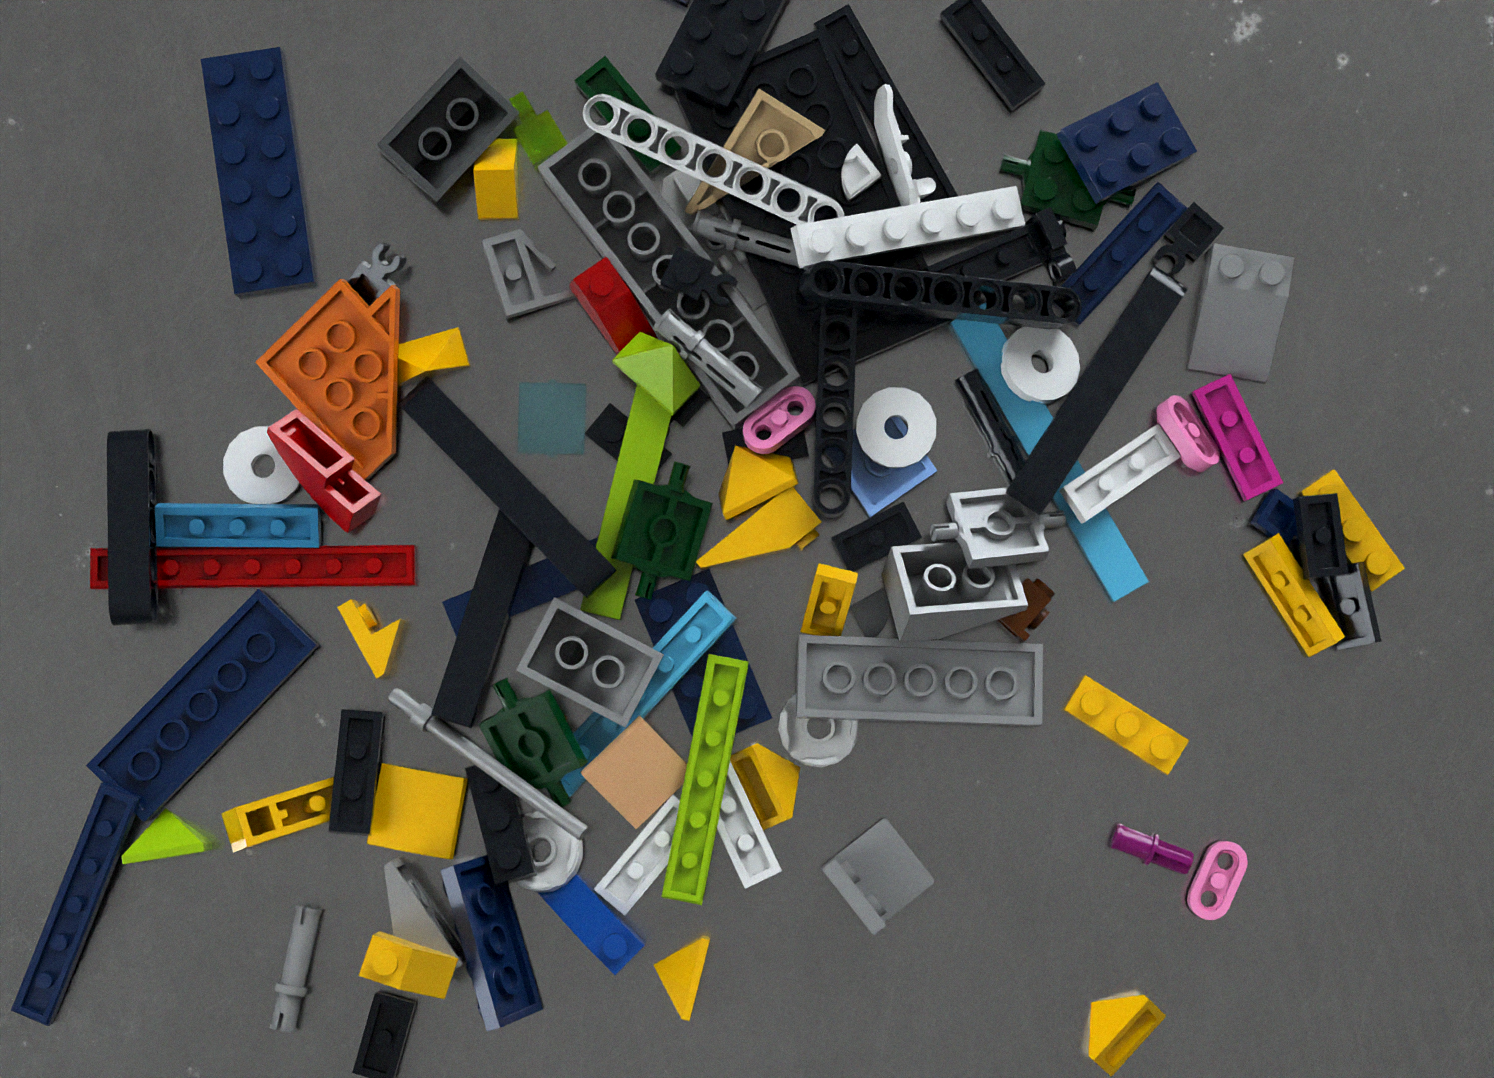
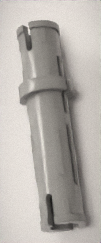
M701 211L697 212L691 232L693 236L726 245L725 249L732 252L734 248L799 267L792 239L742 225V220L736 218L732 222L704 214ZM719 228L742 236L749 237L750 240L746 241L730 235L716 232L715 229ZM759 240L786 248L791 252L786 253L757 244L756 241Z
M670 308L654 325L653 329L681 351L679 355L684 360L689 358L740 401L744 407L748 408L763 391L764 388L758 385L705 340L706 334L701 330L696 332Z
M298 905L295 908L296 913L281 981L275 984L274 990L278 994L272 1021L269 1026L271 1029H280V1031L296 1033V1023L302 997H306L308 993L305 982L318 923L322 914V910Z

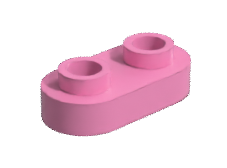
M800 386L788 387L748 416L743 425V436L747 447L758 454L772 453L809 426L816 415V403L811 392ZM794 406L803 409V412L797 416L791 415L788 411ZM766 430L771 433V436L766 440H761L757 437V434L760 431Z
M1173 395L1157 406V424L1159 423L1165 434L1169 436L1179 451L1181 460L1187 467L1198 472H1204L1219 462L1220 452L1216 442L1185 399Z
M1218 841L1207 849L1187 895L1189 908L1196 916L1205 920H1216L1224 916L1229 910L1248 865L1247 855L1238 844L1230 841ZM1226 853L1231 858V864L1228 868L1221 869L1218 865V858L1221 854ZM1206 891H1211L1214 894V902L1210 906H1204L1201 902V896Z

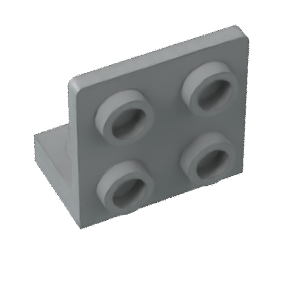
M885 818L881 819L821 867L873 936L886 926L885 922L934 884L933 877Z

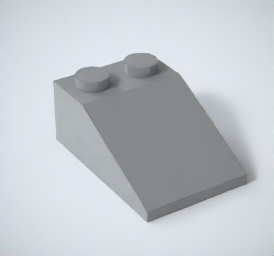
M1215 243L1207 250L1186 370L1220 376L1231 374L1232 378L1267 383L1288 300L1294 257Z
M958 542L893 546L890 549L882 572L884 586L900 642L941 639L1025 611L1028 607L1016 564L969 569Z
M554 597L516 671L626 728L664 654Z
M402 857L385 864L384 872L393 936L459 958L456 969L464 964L466 958L462 944Z

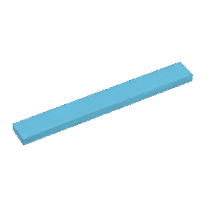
M985 302L978 307L985 310L987 304ZM955 319L950 323L951 328L975 369L979 370L985 386L1013 434L1017 436L1019 444L1028 458L1053 420L1051 413L1045 404H1040L1042 402L1023 400L1008 387L1001 374L1000 366L1003 354L1001 352L1007 338L999 324ZM1077 459L1052 500L1058 511L1062 510L1064 512L1063 515L1066 517V524L1110 600L1115 602L1149 581L1106 508L1081 524L1059 492L1061 488L1085 473Z

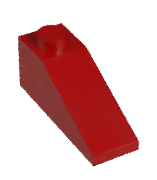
M604 257L575 277L568 286L616 355L639 332L658 339L630 289L607 257Z

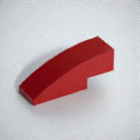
M295 409L268 427L267 434L295 478L322 510L347 534L375 514L381 493L352 469L355 458L298 409Z

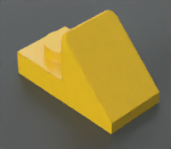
M818 563L800 632L819 636L842 635L858 573Z
M350 599L338 606L339 612L376 679H384L389 676L405 620L399 619L374 632L372 627L377 625V621L366 603L360 606L358 601Z

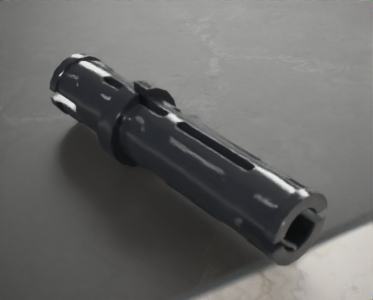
M975 369L954 381L990 446L988 452L991 457L995 455L1010 485L1025 462L1017 446L1019 440L1016 435L1012 436L990 392L987 390L979 370Z

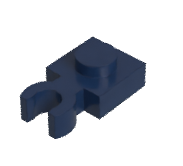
M1270 489L1250 524L1269 537L1279 533L1286 545H1289L1291 540L1294 539L1295 547L1300 551L1293 499L1278 489Z

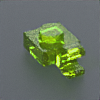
M523 91L509 99L510 104L520 112L518 118L522 122V125L513 129V132L534 167L550 158L568 144L548 110L537 115Z

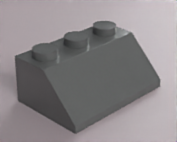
M460 56L377 144V150L408 179L437 202L520 112Z

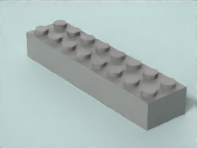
M603 118L597 122V124L601 125L607 124ZM589 128L538 166L542 179L603 258H608L630 289L639 306L654 325L670 308L696 332L701 330L706 334L705 340L764 388L753 403L746 408L689 358L684 360L701 387L734 430L742 426L748 416L781 391L799 382V373L730 285L723 284L717 289L719 296L729 300L728 307L717 306L712 302L710 295L702 292L699 301L696 302L661 286L660 282L677 246L710 261L712 260L623 144ZM715 265L711 274L717 276L722 273Z

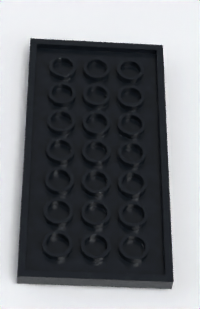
M823 28L759 54L729 112L680 90H675V95L691 132L723 147L758 89H761L826 130L823 136L815 139L768 169L834 199L843 209L844 216L901 207ZM858 144L882 176L881 179L848 202L841 186V170L848 152L853 146ZM709 154L704 158L708 170L718 154ZM761 174L742 185L741 189L747 193L759 191L763 184ZM783 189L777 196V204L783 210H792L799 204L800 196L795 189ZM728 193L721 198L730 221L733 222V219L736 218L742 220V225L793 240L790 228L796 226V224ZM821 206L814 214V221L836 218V210L832 206ZM737 234L739 239L750 240L749 237ZM759 240L756 241L757 244L786 253L791 252L786 248ZM920 247L860 257L859 264L916 271H922L928 266ZM744 251L794 367L800 375L802 385L817 380L820 304L808 302L803 298L799 290L800 277L806 270ZM849 259V260H844V261H839V262H845V263H847V262L850 261L851 259ZM815 273L814 283L820 291L821 273ZM859 278L858 293L866 297L869 294V285L864 279ZM896 282L894 290L897 297L907 301L909 296L907 287L903 283ZM858 309L856 363L951 322V319ZM833 326L826 332V337L832 344L842 345L848 341L849 334L843 327ZM838 366L830 367L825 371L824 375H829L843 368Z

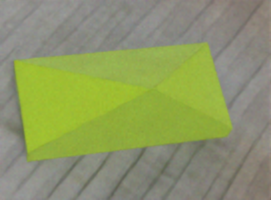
M639 332L612 360L613 364L672 416L700 388L699 382L672 344Z
M165 808L121 857L122 864L205 852L213 849L210 840Z

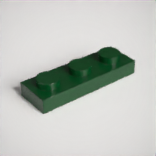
M606 56L574 80L575 85L588 100L597 94H607L654 115ZM605 101L594 103V108L607 123L611 122L614 115L611 105ZM634 119L628 125V134L634 141H645L651 135V126L644 119ZM673 137L669 138L665 143V151L671 158L682 151V147ZM628 147L650 175L665 165L663 162Z

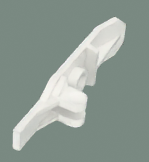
M884 84L877 90L874 101L875 130L890 181L900 205L920 203V199L934 192L936 183L929 177L912 180V162L909 154L902 147V144L909 140V136L901 135L893 112V91L890 85Z
M676 169L662 179L660 194L691 233L697 213L690 215L684 209L701 181ZM716 203L701 210L704 214L727 220ZM719 228L715 229L716 232L738 238L736 233ZM693 236L709 258L715 262L716 267L722 274H729L737 279V288L753 311L766 303L758 282L749 269V262L743 250L734 248L732 252L725 249L726 245L714 246L705 238Z

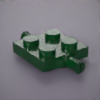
M1041 129L1034 151L1027 161L1004 154L1000 166V171L1023 176V193L1020 200L1022 210L1037 213L1051 207L1054 215L1060 217L1062 221L1095 230L1099 224L1102 209L1108 200L1132 206L1136 194L1135 189L1127 188L1095 204L1057 135Z
M674 461L668 485H653L636 479L633 481L611 558L629 563L642 572L635 593L636 596L652 600L658 577L672 576L686 581L691 580L713 503L695 498L688 491L683 490L689 469L691 468L689 465Z
M508 678L496 682L492 687L503 707L495 715L484 719L478 724L495 758L534 788H546L552 801L560 807L566 806L572 800L569 798L561 779L567 773L582 767L588 761L551 690L548 689L531 698L518 699Z

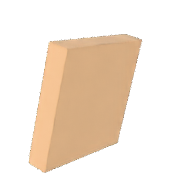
M639 715L580 773L637 829L683 785L687 763Z

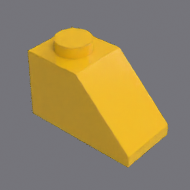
M379 931L372 935L358 976L399 990L445 999L459 958Z

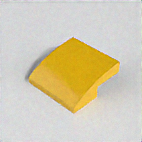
M382 763L375 796L372 834L368 836L367 844L438 858L453 859L468 779Z

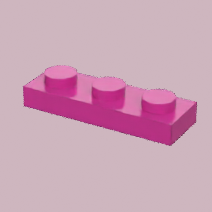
M1231 374L1191 392L1244 502L1283 484L1279 472Z

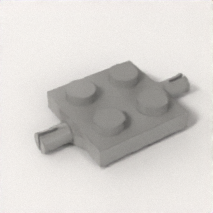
M1008 487L950 493L946 505L952 522L931 524L930 537L932 536V541L955 538L962 548L969 569L1045 561L1049 554V548L1044 537V529L1064 527L1066 517L1063 515L1064 512L1062 510L1038 515L1006 494L1005 492Z

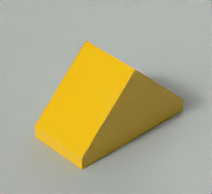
M495 139L474 162L473 173L478 219H519L518 140Z

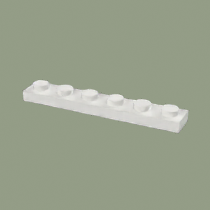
M1017 186L805 223L790 229L799 269L814 266L821 261L839 262L1017 229L1025 226Z

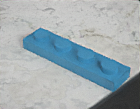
M158 503L155 506L156 545L161 547L319 548L322 544L321 512L318 504Z

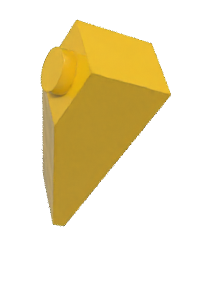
M791 487L770 500L699 558L696 564L701 570L789 551L796 545L803 550L820 536L816 528L821 525L822 521L794 487Z
M334 777L247 803L221 813L233 853L329 822Z

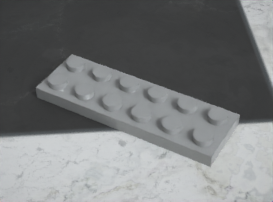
M798 636L796 718L1042 726L1043 644L951 640L900 642L898 638Z

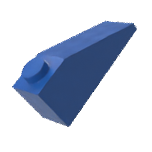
M578 873L567 885L553 892L538 893L582 943L614 975L646 944V941Z

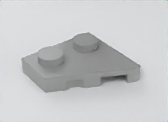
M521 229L481 241V246L506 319L576 298L568 287L570 282L555 268L556 264L546 254L541 253L534 246V242Z

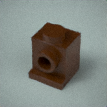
M1029 578L1021 582L1028 603L1027 610L996 620L1020 643L1025 642L1030 636L1025 631L1028 625L1035 630L1049 615L1050 611L1045 606L1055 595L1038 578L1034 582Z

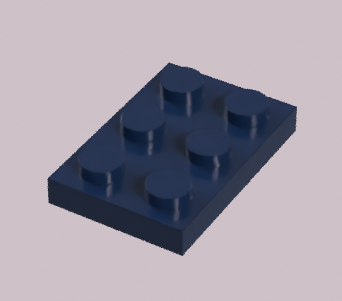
M1158 82L1062 128L1056 134L1095 204L1191 157L1197 152Z

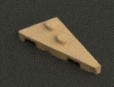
M758 89L723 148L761 166L770 168L810 142L823 136L826 130L761 89ZM720 154L717 155L707 172L708 175L718 176L723 173L726 167L724 157ZM747 171L740 178V187L760 174L756 171ZM701 181L684 211L694 215L728 193Z

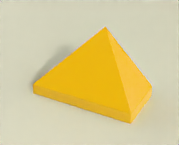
M459 327L399 344L398 387L421 381L426 376L432 378L470 367Z
M735 445L719 490L722 513L725 519L728 520L799 484L791 458L774 453L758 454L749 448Z
M758 743L731 755L730 761L762 829H768L792 818L800 767Z
M702 935L653 965L683 1020L690 1021L710 942V937Z
M1145 995L1091 1002L1089 1057L1112 1077L1164 1020L1166 1015Z

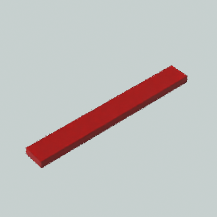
M416 545L320 546L319 548H157L158 589L416 586ZM90 548V589L108 590V548Z

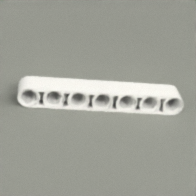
M597 94L591 97L584 105V121L593 131L796 225L815 222L814 214L816 210L825 205L832 206L836 210V218L845 217L843 209L834 199L611 95ZM597 101L609 103L614 112L611 122L601 125L593 121L590 114L592 105ZM634 119H644L650 124L652 132L647 140L638 142L630 138L628 125ZM680 136L687 141L689 150L683 158L674 159L668 156L665 151V143L669 138ZM709 154H720L726 161L725 170L718 176H710L702 168L703 160ZM747 171H756L763 178L762 187L755 193H747L740 187V178ZM792 188L799 193V204L792 210H783L777 204V196L783 189Z

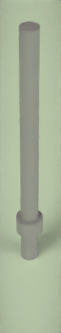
M395 688L390 693L387 701L409 716L410 723L419 730L431 732L580 841L589 830L587 825L441 719L433 717L431 715L433 708L426 703H417L398 688Z

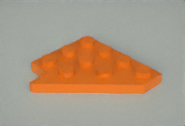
M339 279L255 363L303 415L355 458L352 469L364 480L368 481L396 454L400 289L396 285H391L369 306L345 279Z

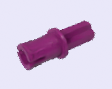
M1120 823L1114 832L1110 844L1112 849H1118L1144 859V864L1146 865L1152 862L1181 874H1187L1193 863L1194 854L1191 851L1159 840V835L1157 834L1151 837L1125 827Z

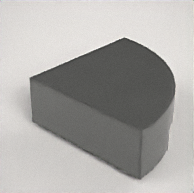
M885 587L849 606L865 637L875 638L887 623L890 604Z

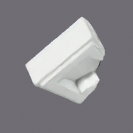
M858 144L853 146L848 152L841 170V186L848 202L881 179L882 176Z

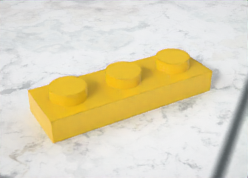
M1333 469L1298 494L1301 497L1337 493L1347 563L1364 562L1370 591L1372 592L1405 568L1338 473Z
M1279 533L1243 554L1308 657L1338 643L1345 637L1309 579L1304 580L1302 568Z
M1083 675L1062 709L1165 775L1170 773L1190 741L1086 675Z

